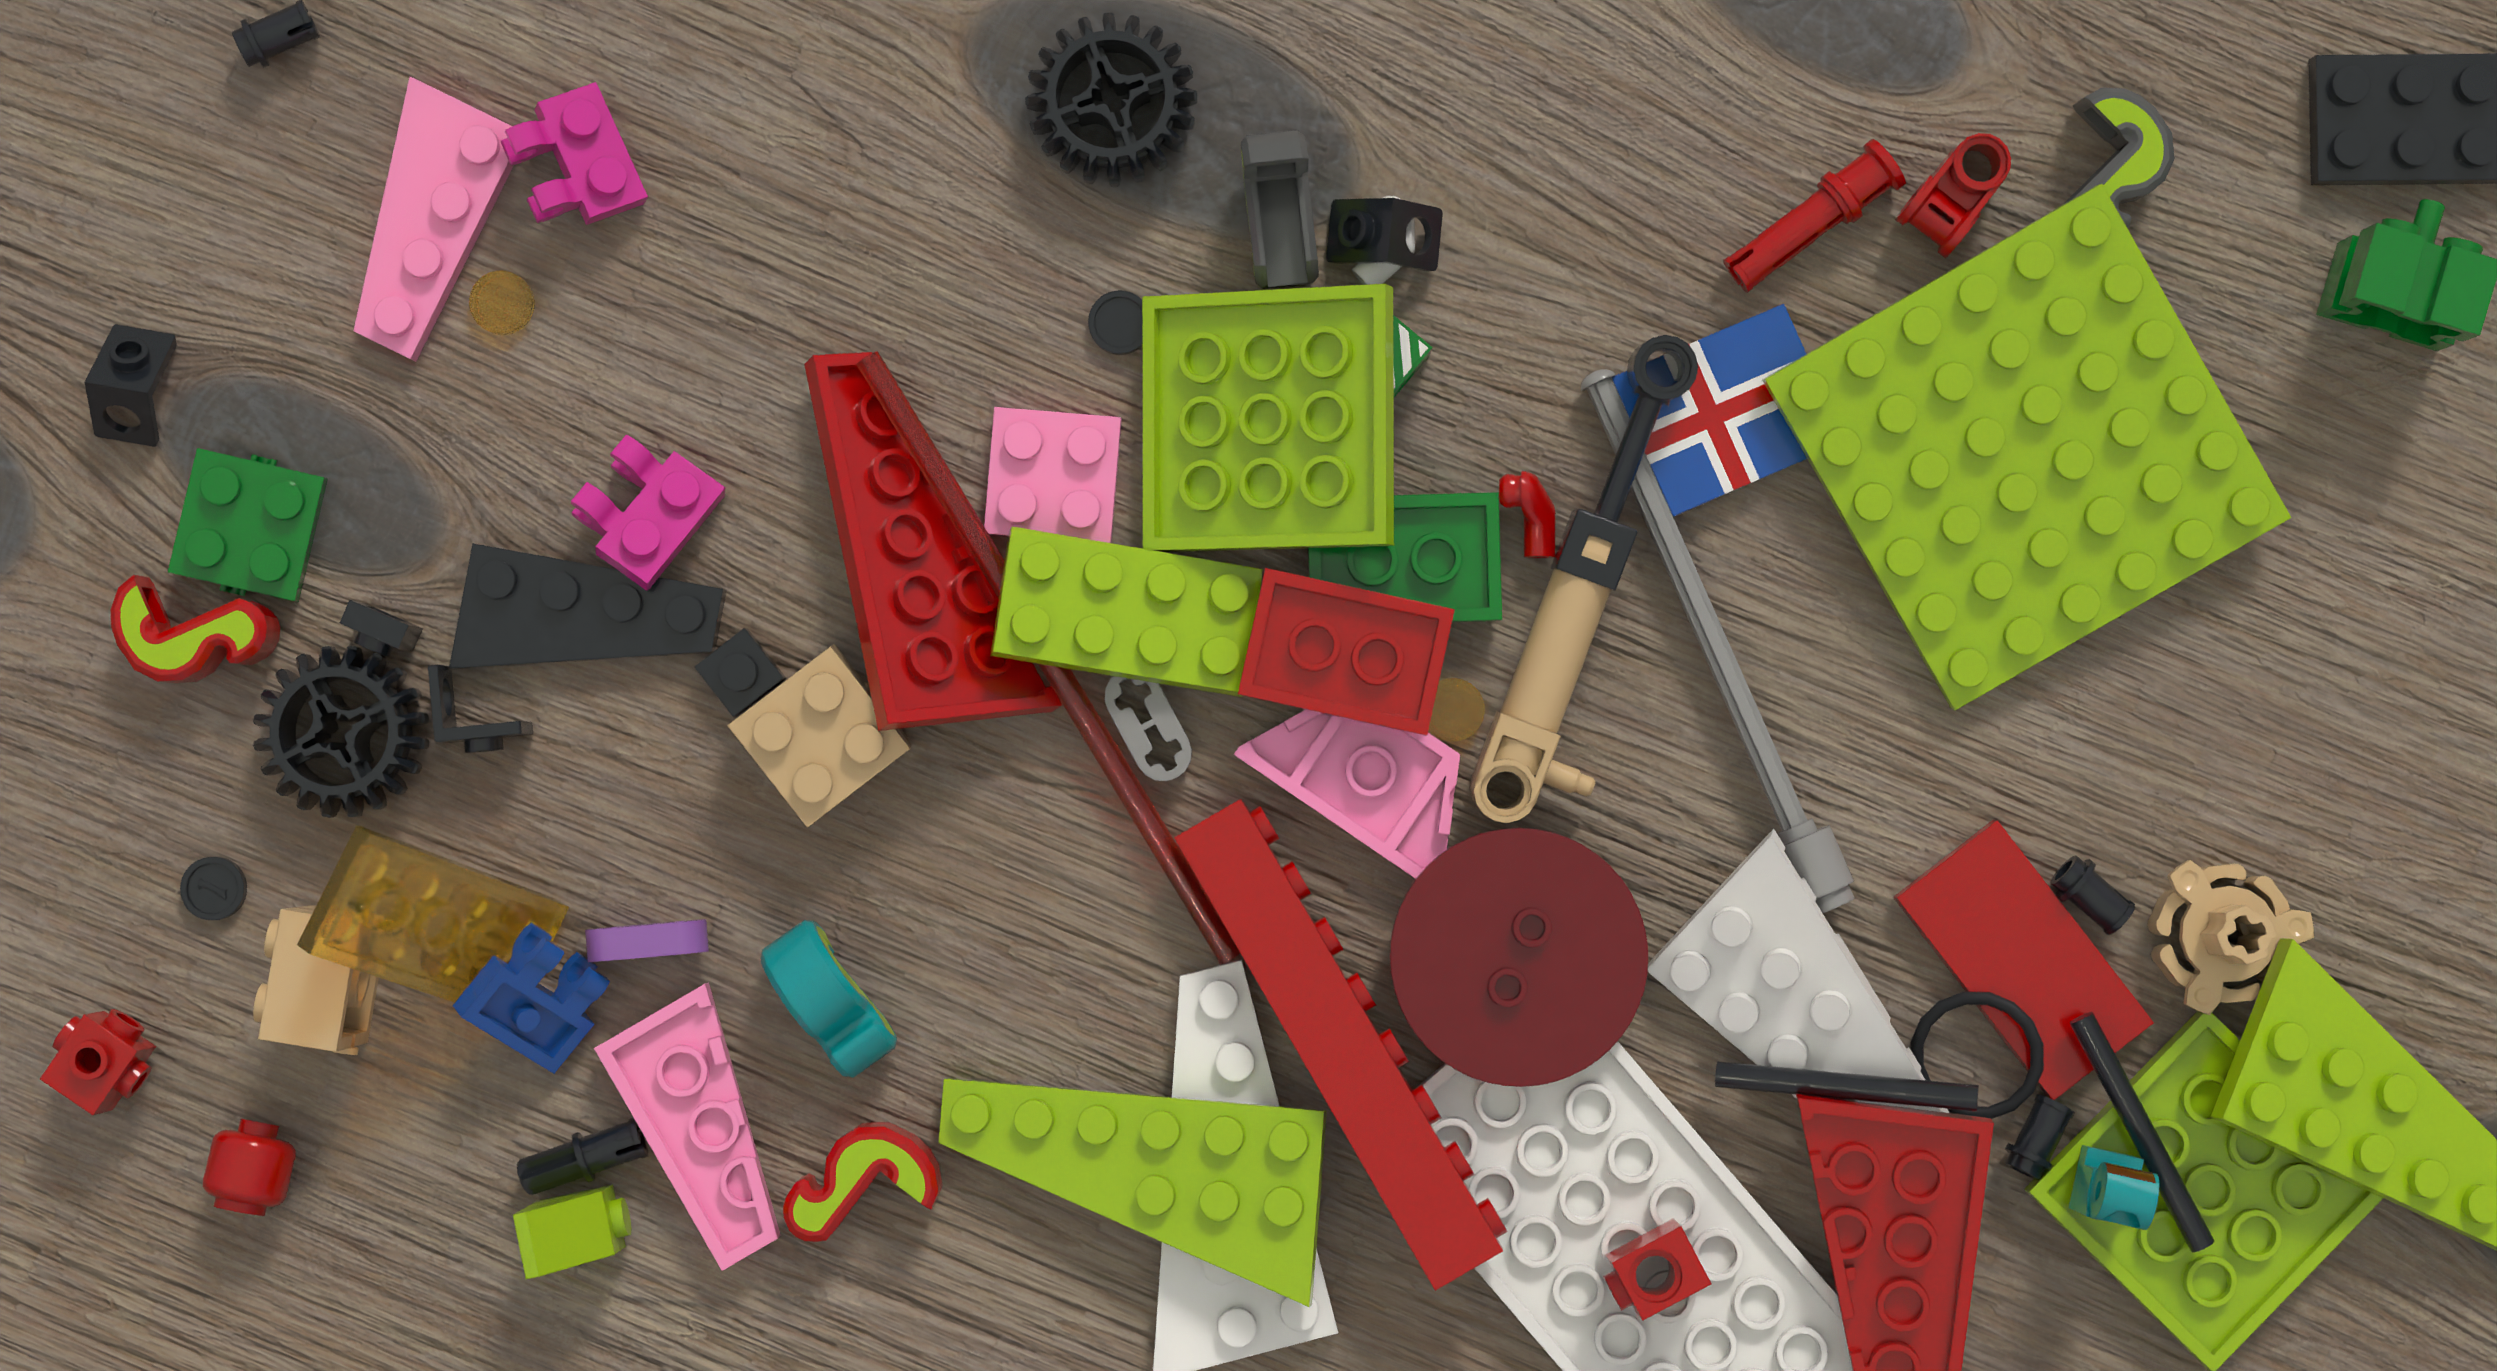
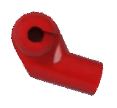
M1522 471L1521 475H1503L1499 479V503L1506 508L1521 507L1524 515V558H1554L1555 506L1538 477L1527 471Z

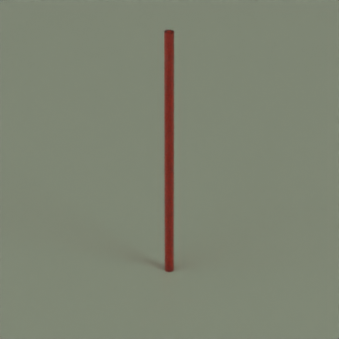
M878 351L870 354L856 364L999 599L1005 562L1003 556ZM1038 664L1220 965L1238 956L1240 951L1191 866L1072 670Z

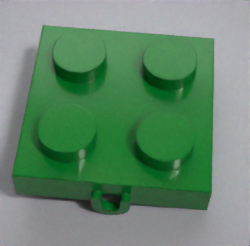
M197 448L168 572L221 584L219 591L246 596L248 590L299 602L328 479L278 467V460L253 454L251 459L248 460Z

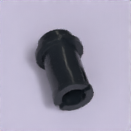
M298 0L296 4L253 23H250L247 18L240 21L242 27L232 31V36L248 67L259 62L263 68L269 66L268 58L311 39L320 38L311 15H308V9L302 0Z
M2072 856L2057 870L2051 879V885L2057 889V898L2061 902L2069 899L2096 922L2107 935L2115 933L2133 914L2135 904L2131 900H2127L2094 871L2096 864L2091 859L2082 861L2078 856Z
M2037 1094L2034 1099L2035 1103L2015 1144L2008 1143L2005 1147V1150L2010 1153L2005 1164L2034 1180H2040L2045 1170L2051 1171L2054 1167L2049 1161L2069 1120L2075 1114L2074 1111H2071L2070 1108Z

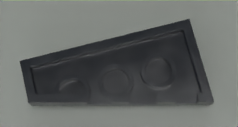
M472 543L449 669L713 653L716 650L727 590L659 577L652 587L646 591L617 569Z

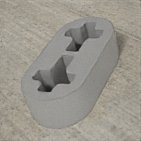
M1113 676L1105 688L1104 700L1107 710L1137 766L1146 776L1153 780L1170 781L1178 778L1187 770L1191 763L1192 748L1159 683L1131 679L1137 687L1147 683L1152 693L1144 699V704L1152 719L1141 724L1130 707L1122 710L1117 707L1115 700L1123 695L1120 684L1128 680V678ZM1155 725L1166 742H1172L1177 739L1181 745L1182 750L1174 755L1177 766L1172 770L1166 771L1161 764L1150 766L1145 756L1153 751V746L1145 731Z

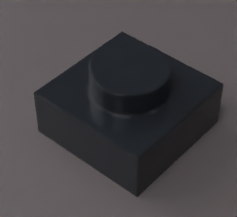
M349 600L340 620V624L358 631L354 638V643L387 657L390 656L393 647L413 651L423 628L366 603Z
M743 628L695 666V669L730 714L736 718L787 679L747 628Z

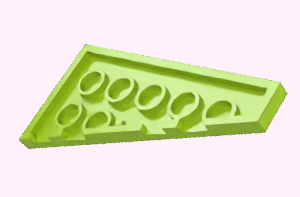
M2280 938L2211 1117L2497 1251V1139L2294 939Z
M952 1078L944 1079L939 1144L1307 1307L1312 1305L1327 1110Z

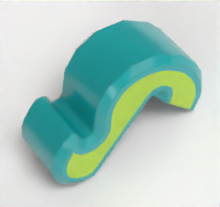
M803 920L762 949L761 964L772 987L797 1023L822 1046L830 1059V1063L842 1076L854 1078L895 1049L897 1036L884 1015L836 959L825 931L817 922Z

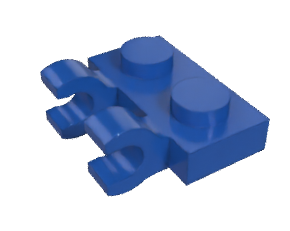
M531 922L518 935L509 963L507 964L493 955L452 1006L461 1018L555 1074L595 1025L585 1013V1010L604 993L610 981L607 977L596 971L598 966L594 962H588L585 956L576 952L564 964L559 975L557 989L554 993L539 984L541 979L560 962L564 951L550 942L553 937Z

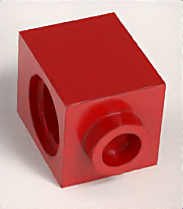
M1674 1218L1605 1254L1613 1271L1603 1277L1621 1311L1633 1306L1642 1321L1712 1284L1682 1226ZM1651 1256L1665 1258L1668 1262L1669 1272L1666 1280L1661 1285L1655 1288H1644L1637 1284L1636 1270L1644 1259Z

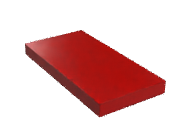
M1998 820L1989 822L1893 897L1965 992H1991L2013 1001L2034 1021L2044 1044V1070L2037 1085L2046 1097L2052 1100L2057 1099L2094 1070L2070 1025L2073 1019L2085 1013L2093 1012L2114 1053L2154 1024ZM1976 1005L2028 1072L2030 1069V1045L2022 1027L2003 1011L1988 1005Z

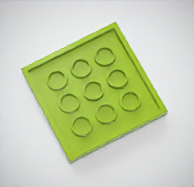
M1387 284L1142 297L1143 549L1160 552L1394 546L1392 286Z
M2197 1011L2130 1080V1083L2215 1242L2203 1250L2191 1252L2160 1192L2154 1218L2147 1230L2092 1219L2069 1208L2082 1145L2141 1158L2111 1100L2050 1162L2054 1166L2051 1171L2045 1170L2040 1180L2033 1179L2024 1190L2207 1370L2216 1371L2383 1198L2211 1117L2240 1040L2213 1013L2207 1015ZM2143 1162L2142 1171L2148 1172V1170H2147V1168H2146V1166H2145V1164H2144V1162Z

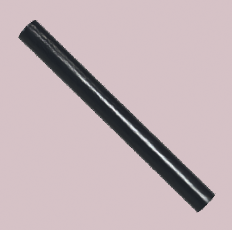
M2088 1012L2073 1019L2070 1025L2141 1159H2144L2148 1172L2158 1175L2159 1192L2190 1251L2198 1252L2209 1247L2215 1240L2094 1013Z
M1717 1062L1715 1087L1795 1095L1802 1094L1977 1111L1979 1085L1729 1062Z

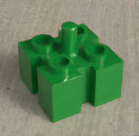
M2423 199L2418 204L2413 223L2391 218L2382 219L2381 224L2375 223L2361 230L2359 236L2351 235L2337 243L2316 315L2362 329L2369 327L2390 333L2389 337L2439 351L2453 346L2455 340L2463 342L2480 336L2497 280V259L2482 255L2483 246L2466 239L2447 237L2444 238L2442 246L2435 245L2445 206L2438 201Z

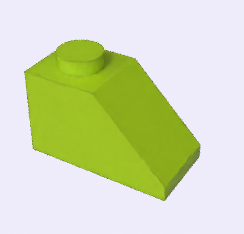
M613 1184L537 1200L513 1214L526 1279L540 1277L615 1255L626 1247L624 1237L630 1236L632 1231L626 1200L624 1198L616 1199Z

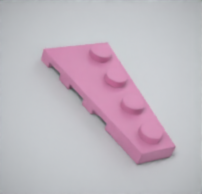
M409 77L353 331L416 362L514 165L510 164L501 144V140L507 138L505 130L512 127L511 125L412 77Z
M708 982L598 1045L594 1050L720 1269L723 1271L778 1239L781 1234Z

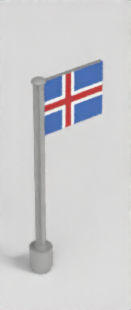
M1781 304L1689 344L1696 355L1698 363L1696 380L1688 391L1672 399L1669 406L1662 405L1631 486V491L1782 830L1777 834L1786 847L1784 852L1800 878H1805L1816 896V904L1821 912L1825 913L1855 899L1849 884L1854 882V879L1830 825L1817 829L1813 818L1807 820L1673 518L1807 460L1762 379L1806 354L1785 304ZM1664 354L1646 363V372L1653 383L1658 386L1668 387L1676 380L1678 367L1672 356ZM1596 370L1584 378L1581 383V391L1587 390L1616 455L1638 396L1633 393V388L1629 384L1627 371L1616 375L1611 370Z

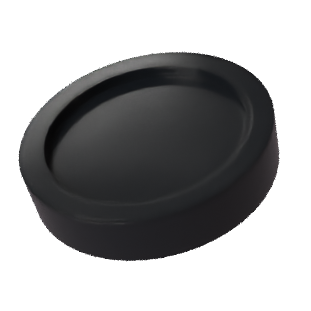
M1118 290L1104 294L1094 303L1089 313L1088 326L1094 342L1101 349L1115 355H1126L1135 352L1143 346L1142 299L1139 296L1128 291Z
M202 858L191 864L185 871L180 885L181 898L185 907L198 918L204 920L225 919L235 914L243 905L247 895L246 877L240 867L227 858Z

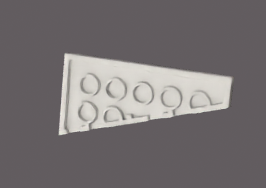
M1774 828L1648 964V972L1756 1065L1925 1080L1920 1072V1064L1910 1048H1905L1890 1023L1891 1017L1841 936L1835 934L1815 902L1816 896L1804 877L1800 878L1784 852L1786 847ZM1849 1100L1949 1113L1947 1108Z
M1242 959L1180 975L1172 1097L1280 1106ZM1162 1242L1153 1371H1196L1338 1333L1317 1248L1312 1305L1307 1307Z

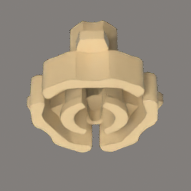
M2187 860L2177 866L2167 875L2172 889L2164 891L2158 898L2147 924L2152 934L2169 936L2175 911L2183 903L2187 905V909L2180 920L2179 940L2185 958L2195 968L2194 972L2191 973L2185 970L2178 963L2170 944L2155 946L2151 952V957L2169 982L2176 986L2185 987L2183 1004L2207 1015H2210L2220 1002L2232 1003L2257 999L2260 991L2259 983L2245 982L2230 989L2223 987V983L2244 981L2254 975L2263 982L2280 938L2294 939L2298 944L2314 938L2311 912L2290 910L2288 901L2271 878L2267 876H2252L2246 879L2244 867L2235 863L2199 867L2193 861ZM2220 878L2229 880L2246 879L2244 884L2250 890L2234 886L2211 888L2210 883ZM2237 926L2239 931L2237 944L2230 945L2227 935L2235 932Z

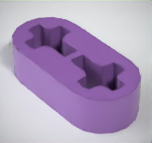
M706 919L585 930L588 962L709 951Z

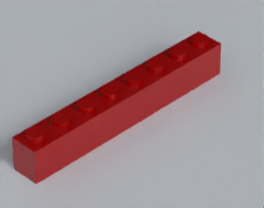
M1239 799L1174 837L1434 1290H1438L1503 1252V1247L1498 1237L1508 1232L1489 1198L1477 1204L1465 1180L1475 1175L1456 1141L1444 1147L1431 1124L1442 1119L1440 1113L1424 1086L1420 1085L1411 1090L1399 1070V1067L1409 1062L1391 1029L1389 1028L1379 1034L1366 1012L1377 1006L1359 974L1356 972L1346 978L1334 958V955L1343 951L1344 948L1327 919L1323 917L1314 922L1301 900L1312 893L1294 862L1292 861L1282 867L1269 846L1280 838L1262 807L1259 806L1250 812L1242 799Z

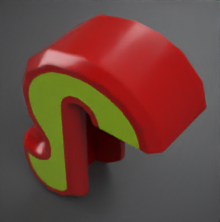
M139 575L131 576L118 587L110 609L111 628L117 646L134 670L157 682H197L215 672L226 654V659L229 663L254 665L267 658L275 650L280 638V624L274 612L255 601L248 602L241 598L171 628L170 620L154 583L149 577Z
M890 1122L862 1123L841 1136L826 1157L824 1185L818 1184L815 1176L810 1173L795 1182L785 1198L783 1218L789 1231L796 1238L810 1242L827 1241L880 1171L902 1190L931 1210L936 1204L943 1186L939 1162L931 1149L915 1134Z

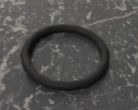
M1961 992L1938 1001L1920 1018L1910 1042V1050L1920 1064V1072L1925 1080L1931 1081L1924 1066V1043L1931 1026L1946 1012L1963 1005H1988L2007 1013L2022 1027L2030 1045V1069L2023 1085L2007 1100L1988 1107L1977 1106V1111L1947 1109L1949 1113L1994 1119L2015 1111L2034 1093L2044 1070V1044L2034 1021L2013 1001L1991 992Z

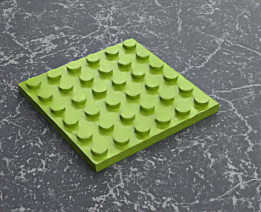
M2103 184L2091 188L1762 379L1944 698L1953 710L1961 708L2292 518Z

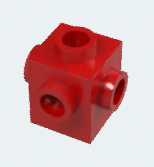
M111 1009L109 1013L100 1011L84 1014L82 1018L75 1016L62 1028L54 1040L52 1047L58 1053L42 1074L40 1080L92 1116L108 1112L115 1108L122 1096L129 1099L143 1085L152 1069L151 1066L146 1064V1061L157 1046L141 1036L145 1029L139 1022L121 1011Z

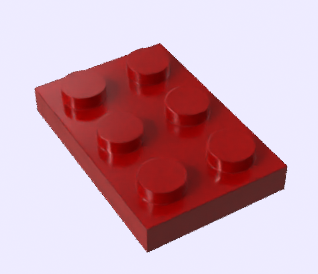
M1265 568L1238 695L1427 736L1455 609Z

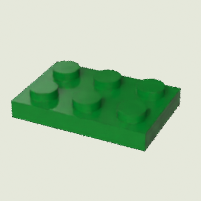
M1499 492L1394 495V546L1308 548L1309 577L1455 609L1452 622L1501 621Z

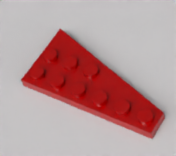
M873 353L813 355L804 366L878 731L1047 713L1061 707L1062 703L1052 685L1047 688L1045 687L1033 663L991 656L1000 588L957 509L950 511L935 483L940 477L929 457L922 459L905 427L908 418Z
M1796 1094L1852 1371H1962L1994 1122L1991 1118Z

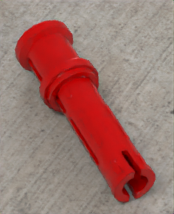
M1871 139L1863 146L1864 153L1838 173L1834 174L1829 171L1820 178L1821 182L1817 184L1818 191L1760 233L1758 237L1723 260L1730 275L1738 285L1741 284L1745 292L1751 291L1765 277L1783 266L1840 222L1845 224L1849 222L1855 223L1863 216L1862 209L1888 189L1899 190L1906 184V179L1900 167L1877 140Z

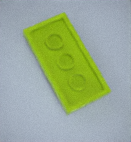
M1012 526L1007 542L991 656L1242 697V695H1238L1258 604L1263 569Z

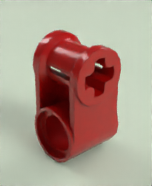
M1978 133L1967 137L1946 156L1933 175H1929L1895 220L1902 226L1910 223L1939 245L1938 253L1946 259L1980 217V211L2006 179L2011 168V156L2008 147L2000 138L1991 134ZM1978 151L1989 159L1991 175L1987 181H1975L1967 176L1962 166L1965 152Z

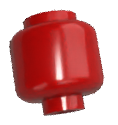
M240 1119L238 1131L222 1130L214 1135L203 1177L204 1190L209 1195L215 1197L213 1207L265 1216L267 1207H275L284 1202L296 1157V1150L289 1142L277 1139L278 1125Z

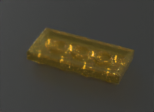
M356 825L297 946L310 955L455 1003L493 955L507 964L509 963L518 935L531 922L553 937L550 942H553L569 907L551 896Z

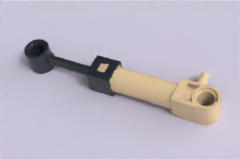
M1669 335L1653 337L1637 347L1628 360L1627 376L1629 384L1633 388V393L1638 396L1595 512L1591 513L1583 509H1575L1571 512L1551 565L1553 573L1501 711H1496L1471 777L1470 792L1473 802L1484 815L1494 821L1510 823L1518 821L1529 814L1538 799L1543 784L1567 793L1575 792L1585 797L1590 796L1594 789L1595 780L1593 777L1582 774L1579 769L1552 760L1561 737L1557 733L1611 591H1616L1637 536L1636 529L1620 524L1618 521L1662 405L1669 406L1672 399L1688 391L1696 380L1698 370L1696 355L1689 344L1678 337ZM1654 352H1665L1672 356L1677 363V378L1668 387L1656 385L1647 376L1646 363ZM1504 771L1512 772L1518 777L1521 785L1518 798L1512 804L1503 807L1492 804L1486 792L1487 784L1491 777Z

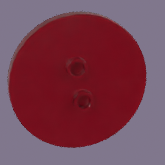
M1527 828L1498 829L1477 834L1454 844L1432 860L1415 878L1399 906L1393 924L1389 954L1390 973L1398 1004L1408 1024L1424 1045L1440 1060L1469 1077L1487 1083L1515 1087L1538 1086L1562 1080L1586 1069L1605 1055L1623 1036L1637 1012L1644 993L1648 974V943L1643 919L1630 890L1614 869L1599 855L1584 845L1553 832Z

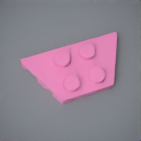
M1304 710L1239 746L1234 753L1236 757L1413 878H1416L1439 854L1447 850L1460 754L1430 733L1424 736Z

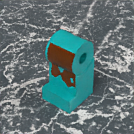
M2082 1145L2069 1208L2092 1219L2147 1230L2152 1223L2157 1207L2159 1177L2155 1173L2142 1171L2144 1159Z

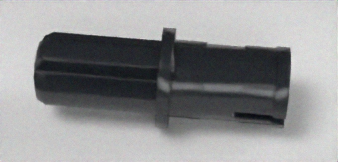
M634 1118L629 1119L628 1122L584 1137L579 1132L572 1134L571 1142L520 1159L517 1162L519 1181L522 1188L530 1195L583 1177L587 1182L595 1181V1174L638 1158L648 1157L649 1153L642 1131L638 1132L640 1128Z

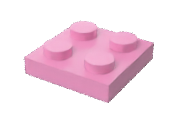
M994 407L984 534L1008 537L1009 531L1013 526L1112 543L1121 417Z

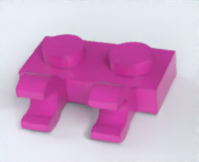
M596 82L537 102L534 111L539 121L523 122L505 130L507 138L501 140V144L511 165L519 164L553 151L565 179H554L544 182L531 189L533 196L528 197L527 202L537 223L550 220L579 208L585 224L588 225L641 206L648 198Z
M625 435L610 453L611 457L615 459L611 464V468L623 478L642 489L627 509L622 512L602 491L586 482L571 500V504L576 507L572 511V516L603 536L595 546L597 556L648 591L725 497V487L675 451H673L663 465L660 464L641 443L629 435Z

